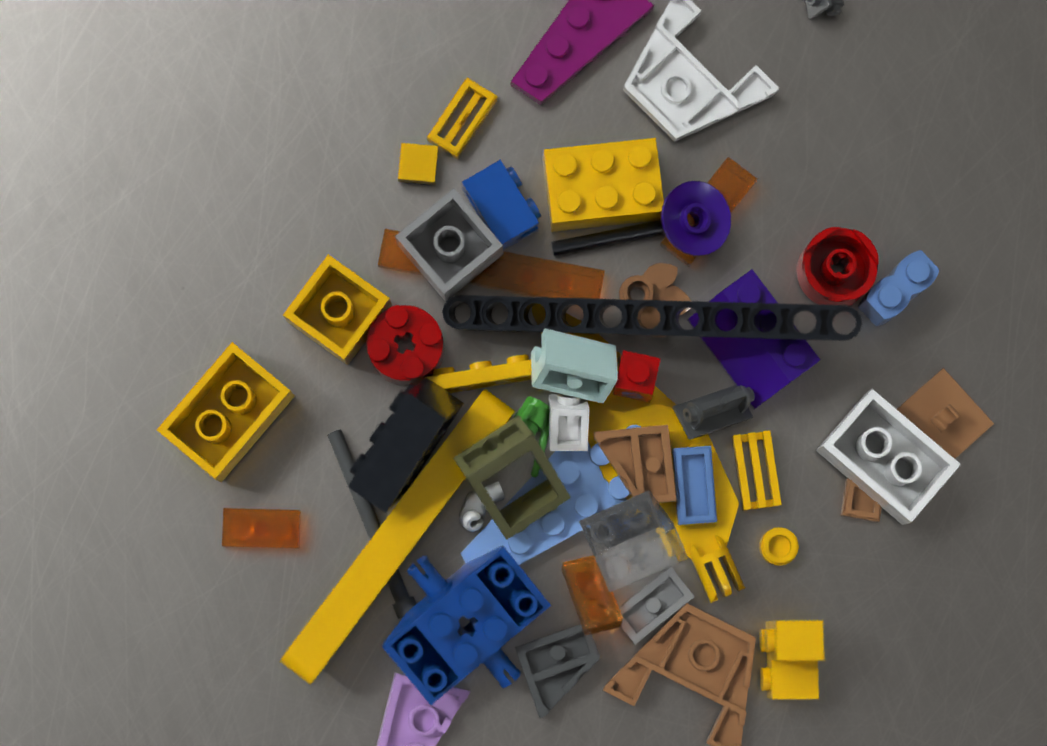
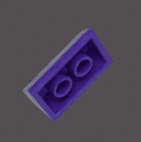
M753 269L709 301L778 303ZM725 309L718 314L717 325L721 330L730 331L737 325L738 318L733 310ZM769 310L761 311L755 319L756 327L761 332H770L777 323L776 315ZM697 312L687 319L693 328L696 327L699 321ZM700 337L736 386L742 385L745 388L750 387L753 390L755 398L754 401L750 402L753 409L759 407L820 361V358L806 340Z

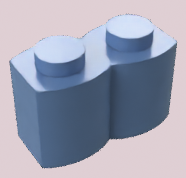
M922 250L913 252L906 256L891 270L887 277L877 282L862 297L858 308L875 326L883 325L903 311L910 300L927 289L937 278L940 269Z

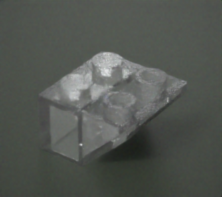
M650 491L641 493L579 521L609 592L689 559L674 523Z

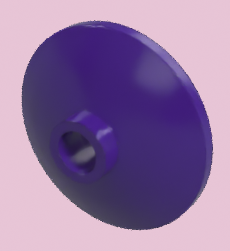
M688 181L676 186L667 195L662 206L661 221L666 237L676 249L688 255L703 256L716 251L726 241L731 228V213L726 199L714 186L702 181ZM688 214H690L694 218L693 227H691L688 223Z

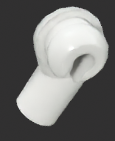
M499 481L485 486L494 503L505 499ZM475 491L466 495L459 514L461 525L471 532L481 529L486 509Z

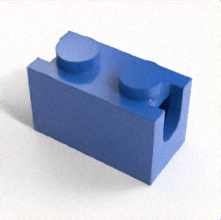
M500 159L462 181V190L478 217L501 242L504 251L538 231L537 225H539L537 219L541 217V214L531 198L525 200L518 187L522 186V183L512 166L506 169Z

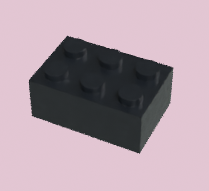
M425 378L417 385L411 383L405 392L401 390L389 407L393 414L390 415L385 423L381 422L369 439L374 445L368 449L366 454L362 453L350 469V473L354 477L348 488L387 513L401 500L413 484L464 402L428 378Z

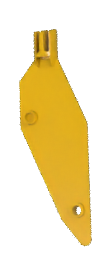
M534 305L532 307V314L536 324L540 325L545 320L546 312L542 305ZM566 313V321L572 327L582 322ZM567 333L608 343L599 334ZM616 350L618 372L621 354ZM656 386L650 403L613 395L614 387L604 403L587 400L589 405L588 442L591 449L597 444L594 439V432L626 429L630 425L648 427L667 424L671 456L672 448L711 446L717 522L678 525L676 502L654 504L666 520V522L655 527L692 560L710 603L718 601V596L704 566L705 564H708L723 597L732 595L731 586L719 561L721 557L737 591L746 589L727 547L739 502L709 434L689 440L673 410V406L676 404ZM610 462L607 465L599 466L604 479L608 483L618 476ZM630 494L625 497L630 503L634 501Z

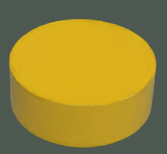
M782 527L768 530L761 537L759 543V551L762 558L767 563L775 566H782L792 562L797 556L799 549L796 536L790 530Z

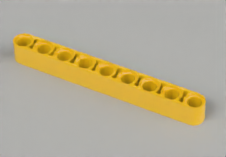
M487 389L481 392L280 659V663L311 685L466 479L454 457L505 425L514 414V409Z

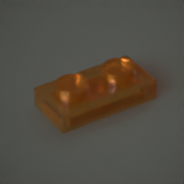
M223 508L222 546L300 549L301 510Z
M599 554L563 562L561 571L585 636L622 627L623 617Z

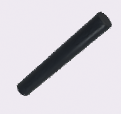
M658 220L552 241L551 247L553 256L663 235L661 221Z

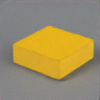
M401 143L398 182L435 185L438 146Z

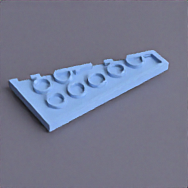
M630 425V426H628L626 429H628V428H638V427H641V426H639V425ZM588 442V451H555L548 460L571 498L507 540L494 521L491 520L460 554L465 563L498 547L504 546L518 565H521L590 527V520L629 504L630 502L625 499L629 492L619 476L614 477L610 483L604 479L599 466L607 465L609 461L598 444H595L591 449ZM539 470L536 478L531 477L504 507L547 480L542 470Z

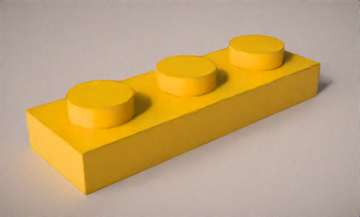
M527 354L508 357L506 364L492 366L491 361H480L470 364V370L455 372L454 367L435 369L432 373L433 376L425 378H428L450 394L532 380L531 359L529 360V355Z

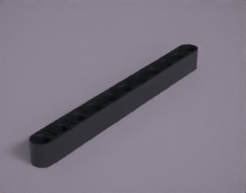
M457 295L446 301L442 311L443 319L452 328L484 331L543 332L546 328L563 333L847 341L856 337L862 326L861 316L858 311L846 305ZM462 302L467 303L471 310L470 318L464 323H460L455 317V309ZM499 303H503L508 309V317L502 324L495 323L491 315L492 309ZM540 304L545 309L546 317L543 323L535 326L530 322L528 314L531 307ZM578 305L583 310V321L579 325L572 327L566 321V312L571 306ZM616 306L621 311L622 319L619 325L609 328L603 321V314L607 308ZM649 307L656 308L660 313V322L652 329H647L641 323V314ZM687 308H693L699 316L698 324L691 330H685L679 324V315ZM725 309L733 310L738 318L737 325L730 331H723L717 325V316ZM769 310L776 315V326L770 332H761L756 327L755 319L761 311ZM808 311L815 316L816 326L809 333H800L794 327V318L798 313ZM842 312L850 313L856 321L854 330L845 335L837 333L833 328V319Z

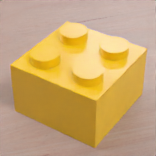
M328 254L284 312L283 317L289 324L348 366L366 342L369 329L374 320L381 313L392 307L389 297Z

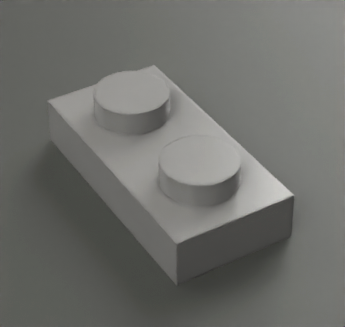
M670 566L612 612L611 616L630 640L636 644L695 596Z

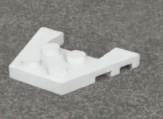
M670 0L623 88V91L674 142L774 96L779 90V87L757 65L730 90H727L676 39L701 14L702 10L692 0Z

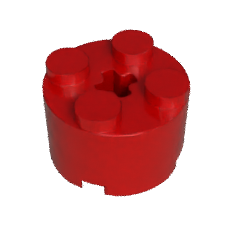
M830 227L819 232L802 251L796 265L797 279L804 294L818 305L849 306L859 300L873 286L877 277L879 258L874 244L862 232L855 229ZM841 263L844 269L841 272L835 273L831 266Z
M394 305L381 313L372 323L367 336V351L374 368L381 377L398 386H409L411 383H420L425 377L433 376V371L440 368L444 357V341L438 323L428 312L415 306ZM408 338L412 339V345L415 349L413 351L407 349L403 354L400 353L398 342H405Z

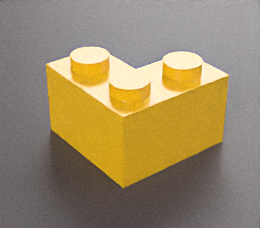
M823 620L765 621L766 629H760L759 632L760 651L766 652V668H761L760 670L761 690L767 691V698L819 699L818 660H824Z

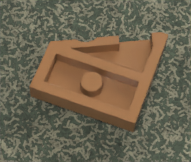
M668 424L594 432L595 441L634 501L648 496L654 504L677 501Z

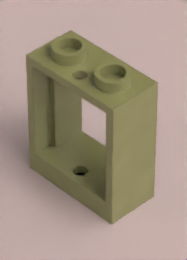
M519 415L454 457L464 476L506 540L516 533L523 531L527 526L548 512L555 510L560 504L571 498L535 436ZM530 451L547 480L499 511L482 482Z

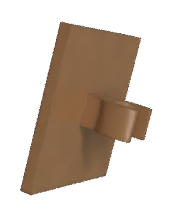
M944 368L897 408L901 414L954 459L994 425L989 417Z

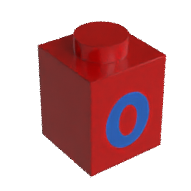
M623 350L618 368V381L615 384L613 395L650 403L661 358Z

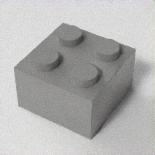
M454 188L395 236L399 248L445 302L503 255V245Z

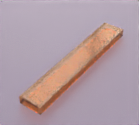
M385 229L378 267L422 275L397 245L395 236L400 231ZM503 251V255L468 284L533 297L600 299L605 270Z

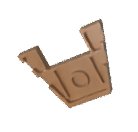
M686 603L605 684L603 691L635 706L653 670L722 705L718 718L705 743L711 746H742L743 726L745 725L746 718L745 710L756 638Z

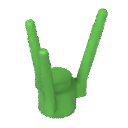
M528 396L514 418L519 415L534 436L537 431L541 432L539 445L545 453L549 438L550 409L541 400ZM534 459L531 476L536 478L540 467Z

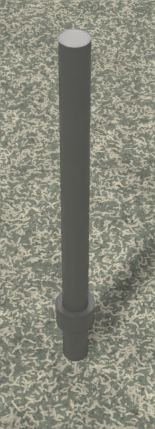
M340 429L331 432L327 436L346 483L349 485L354 477L350 473V469L355 462ZM349 488L368 537L371 539L380 527L374 508L369 501ZM397 569L389 580L388 586L395 600L392 606L397 618L400 619L417 603L414 596H409L401 574Z

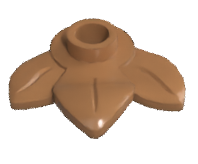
M667 263L651 265L642 276L635 275L627 278L619 289V299L633 300L630 292L633 289H640L644 293V299L642 300L691 301L684 291L673 285L678 273V267ZM654 307L645 309L641 314L643 326L647 329H652L660 322L658 310ZM687 308V309L683 310V311L680 313L679 316L683 315L684 313H686L687 311H689L691 308ZM653 336V337L665 338V337H667V336Z

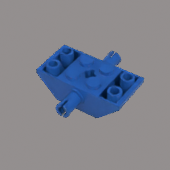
M504 546L467 562L446 580L436 570L426 555L417 559L416 561L426 573L422 574L414 563L409 566L407 573L413 577L427 596L406 612L382 644L383 649L430 705L434 704L480 664L486 666L502 688L510 686L512 683L503 673V670H506L514 681L519 678L521 671L516 668L501 648L548 609L551 604ZM462 616L469 619V623L464 627L458 621Z

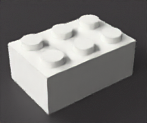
M873 389L863 395L816 450L902 525L911 523L961 465Z

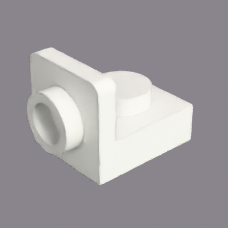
M560 393L550 394L548 399L550 409L549 450L588 451V401Z

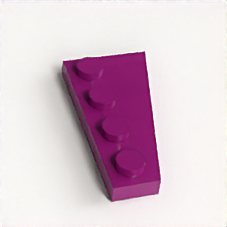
M568 0L511 80V86L541 106L573 79L577 72L600 56L604 49L617 38L620 39L638 20L647 16L654 9V4L648 0Z

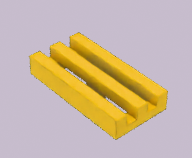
M466 77L427 136V141L438 145L441 150L452 154V157L458 160L497 102L498 96ZM470 89L475 92L451 130L445 139L441 138L439 135L468 91ZM484 97L486 101L457 145H452L451 143L480 99Z
M771 431L733 435L732 443L742 510L781 506ZM762 440L771 496L769 500L765 499L757 441ZM744 442L749 444L757 501L754 502L750 501L742 447Z

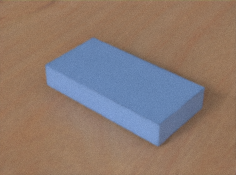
M711 446L672 448L678 525L717 522Z

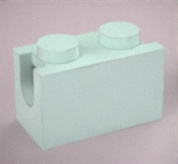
M545 328L541 334L542 348L534 346L531 352L532 387L604 403L618 381L616 345Z

